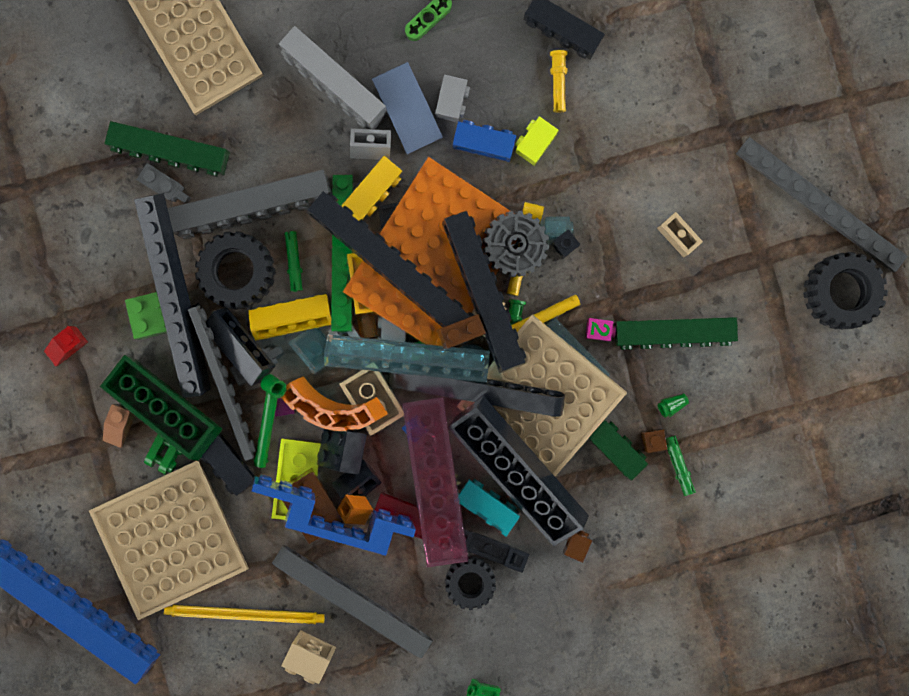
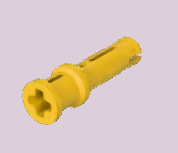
M565 50L550 52L552 57L550 73L553 75V112L555 113L566 112L565 75L568 72V68H566V56L568 53Z

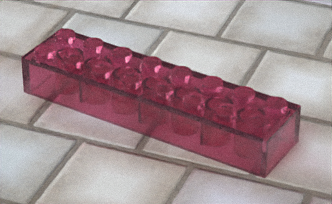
M442 397L403 403L427 568L468 562L469 557L445 400Z

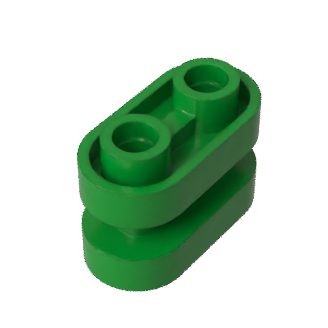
M158 434L144 460V464L153 467L157 463L159 464L158 471L166 475L168 472L174 471L177 465L175 460L182 453ZM165 446H168L169 448L164 458L161 457L160 455L163 449L165 448Z

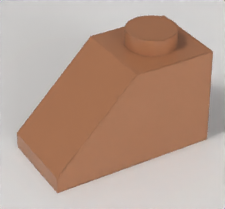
M112 404L104 422L103 441L122 448L135 415L121 404Z

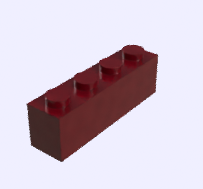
M381 492L375 507L376 511L384 509L390 511V515L398 517V514L410 517L416 529L414 536L420 539H424V537L432 539L431 543L438 546L448 544L456 523L454 519Z

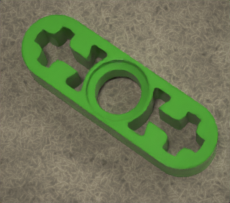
M433 0L407 23L405 27L406 37L411 41L421 39L451 11L452 1ZM441 1V2L444 3V2L446 1V2H447V8L441 7V8L438 10V13H439L440 15H437V13H436L435 10H437V9L439 8V6H440V3H439V2ZM426 13H431L434 15V20L427 23L423 20V16ZM418 20H420L422 25L417 29L418 34H410V28L416 29L419 26Z

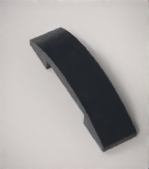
M454 526L447 544L459 550L468 551L503 564L505 567L523 573L530 555L511 545L458 526Z

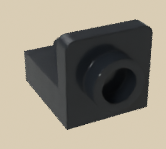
M567 230L556 238L551 245L561 258L564 259L578 248L580 243L571 231Z

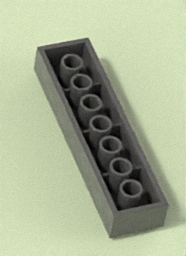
M319 170L168 208L173 233L180 238L190 239L194 238V234L202 232V235L213 233V229L221 228L226 230L233 228V224L241 223V225L252 223L253 219L260 218V220L272 218L271 215L273 214L286 215L291 213V210L297 208L299 211L306 210L323 191L326 194L332 192L328 176L324 170Z

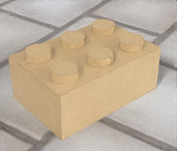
M376 363L371 364L340 383L341 388L352 405L366 403L377 397L388 414L366 426L370 436L406 415Z
M300 630L282 663V667L292 675L297 673L303 676V679L308 683L319 684L336 647Z

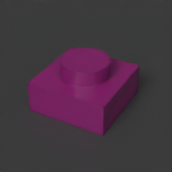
M281 397L277 399L275 417L296 413Z

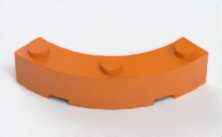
M304 376L287 384L286 392L281 397L292 410L296 409L303 415V419L318 427L332 431L361 429L388 414L377 397L366 403L356 405L332 401L316 391Z

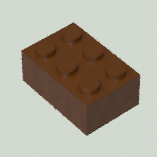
M312 468L289 481L292 483V487L299 489L300 486L308 487L315 493V504L311 517L316 515L324 518L325 522L332 523V521L344 523L336 506ZM283 501L284 505L288 509L290 502ZM302 532L309 544L320 538Z

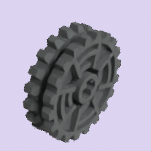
M513 211L505 213V216L503 214L497 216V221L493 220L489 223L491 228L485 229L484 233L487 236L482 239V243L485 244V248L482 251L487 253L489 261L492 262L491 268L493 270L499 269V273L502 275L508 273V277H516V274L518 277L525 276L526 272L528 274L535 271L534 267H540L542 265L541 260L547 257L545 250L549 249V245L546 244L549 236L544 234L545 226L539 225L540 220L538 218L532 219V214L527 213L523 215V211H517L515 214ZM518 240L517 244H520V246L513 248L514 244L511 245V242Z

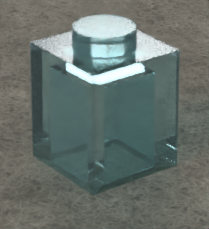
M545 217L544 226L546 230L544 234L548 235L549 239H556L567 230H570L573 234V222H570V217Z

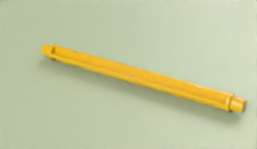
M182 605L164 608V615H172V617L308 624L324 623L325 614H317V612Z

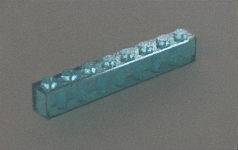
M328 334L324 351V366L487 383L490 351L456 347L443 349V346Z

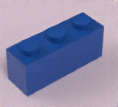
M468 120L458 121L453 149L510 162L516 135H513L512 131L505 129L501 131L493 130L494 128L489 125H482L480 127L475 126L474 122Z

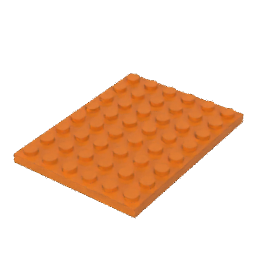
M428 157L381 230L380 235L385 239L384 243L389 247L394 246L401 252L400 257L405 261L407 259L412 261L417 266L415 269L420 274L426 273L432 279L431 283L436 287L438 285L447 291L448 294L446 296L451 300L456 299L459 301L466 313H472L474 306L443 228L444 218L467 211L468 215L474 219L476 235L479 234L482 240L487 236L484 233L485 229L491 228L489 223L493 220L497 221V216L501 214L505 216V213L510 210ZM517 240L512 241V242H511V245H513V244L515 245V243L517 242ZM362 260L343 293L445 357L450 348L443 349L436 331L442 327ZM490 261L488 265L490 272H494L496 275L499 269L493 270L491 268L492 262Z

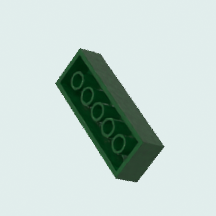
M125 354L100 385L105 392L190 460L199 461L222 431L219 425L136 359Z

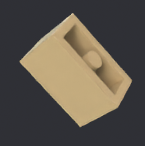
M677 212L672 214L657 228L683 258L703 242Z

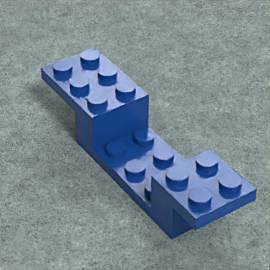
M266 475L255 476L251 492L290 502L285 518V528L385 556L393 532L414 537L416 531L410 517L398 514V517L390 515V511L379 509V511L373 510L366 533L359 527L352 526V529L344 527V524L338 521H332V523L325 522V519L320 516L313 515L311 517L315 504V493L312 492V489L300 486V489L292 487V483L282 480L280 483L274 482L271 477Z

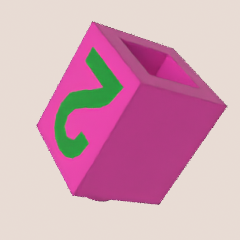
M587 319L585 339L609 342L611 338L615 337L616 326H613V321Z

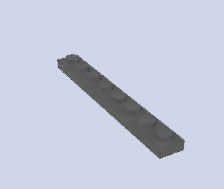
M199 305L188 309L243 457L245 461L252 459L255 455L256 446L254 441H250L248 437L249 428L246 421H242L241 406L235 402L233 397L235 396V390L232 384H228L226 378L228 377L225 365H221L219 360L221 358L220 350L214 346L212 341L214 339L211 328H207L205 322L207 320L206 313L203 308L200 309Z

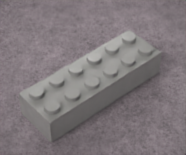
M294 26L280 41L279 46L282 50L280 53L284 56L285 61L291 66L295 64L299 69L298 72L306 79L310 77L314 82L313 85L319 91L325 90L328 98L334 104H341L342 110L350 118L354 116L361 128L375 130L388 115L386 106L297 27Z

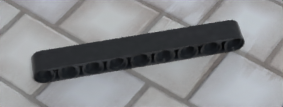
M392 363L389 366L388 385L394 388L476 402L484 396L493 406L554 417L563 415L565 394L560 391L403 363Z

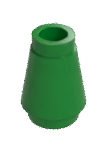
M684 393L661 399V402L658 403V409L664 418L672 417L688 405L689 400Z

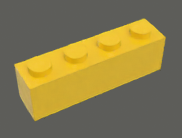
M383 156L342 204V207L347 206L354 213L352 216L358 221L360 219L363 220L366 215L371 217L377 209L376 203L378 201L383 202L390 194L387 190L391 186L395 188L401 181L399 176L402 170Z
M327 294L248 310L250 330L255 341L331 325V305Z

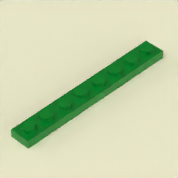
M333 175V195L338 199L337 203L342 206L353 193V175ZM332 235L331 331L352 332V298L343 293V290L350 281L347 254H352L353 252L334 235Z

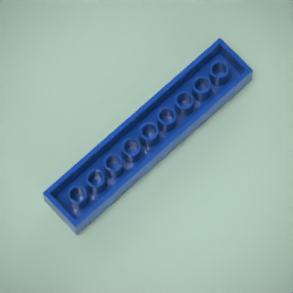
M0 540V587L135 685L149 672L160 656L155 647L140 641L141 638L137 634L129 633L124 629L123 624L111 620L105 611L97 610L92 606L90 600L79 597L73 588L61 584L58 577L52 574L49 575L43 571L44 568L41 565L29 561L26 554L11 548L12 545L8 541Z

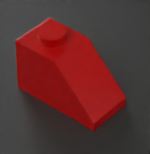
M67 326L52 338L44 352L57 367L87 344L88 341L77 327Z

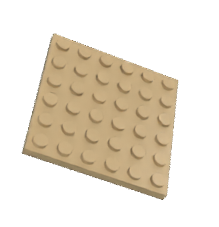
M532 314L517 332L519 336L517 342L519 347H522L525 351L526 359L524 360L526 363L499 374L494 361L481 377L560 391L565 394L563 415L559 417L493 406L549 471L556 476L627 392ZM462 400L457 407L463 411L475 402Z
M200 460L89 510L138 620L249 569Z

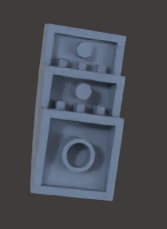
M408 62L372 78L406 154L443 138Z

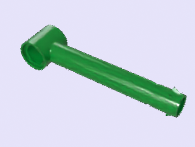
M272 374L266 375L261 380V388L266 392L256 457L253 459L254 466L259 468H265L269 461L267 458L277 399L286 392V384Z

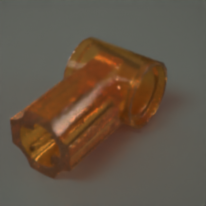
M376 313L355 314V318L358 320L361 339L378 336L375 322Z

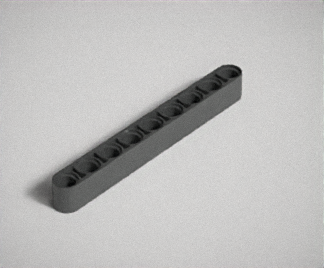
M283 545L272 562L274 566L413 655L423 658L433 642L428 635L290 547Z

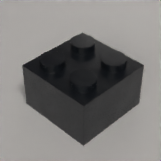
M324 429L321 435L320 450L317 455V465L338 472L359 474L367 434L353 430L332 431Z

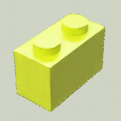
M540 116L536 121L532 120L526 128L528 130L526 136L523 137L521 135L515 144L517 146L515 153L534 166L559 131Z

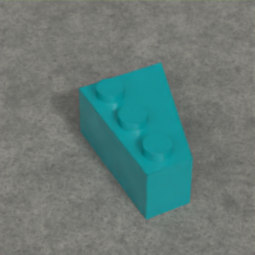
M474 478L473 481L468 479L455 500L475 515L484 519L487 524L500 530L501 534L507 537L520 518L519 513L516 511L517 507L509 501L505 504L499 500L501 496L493 490L488 492L483 489L484 484Z

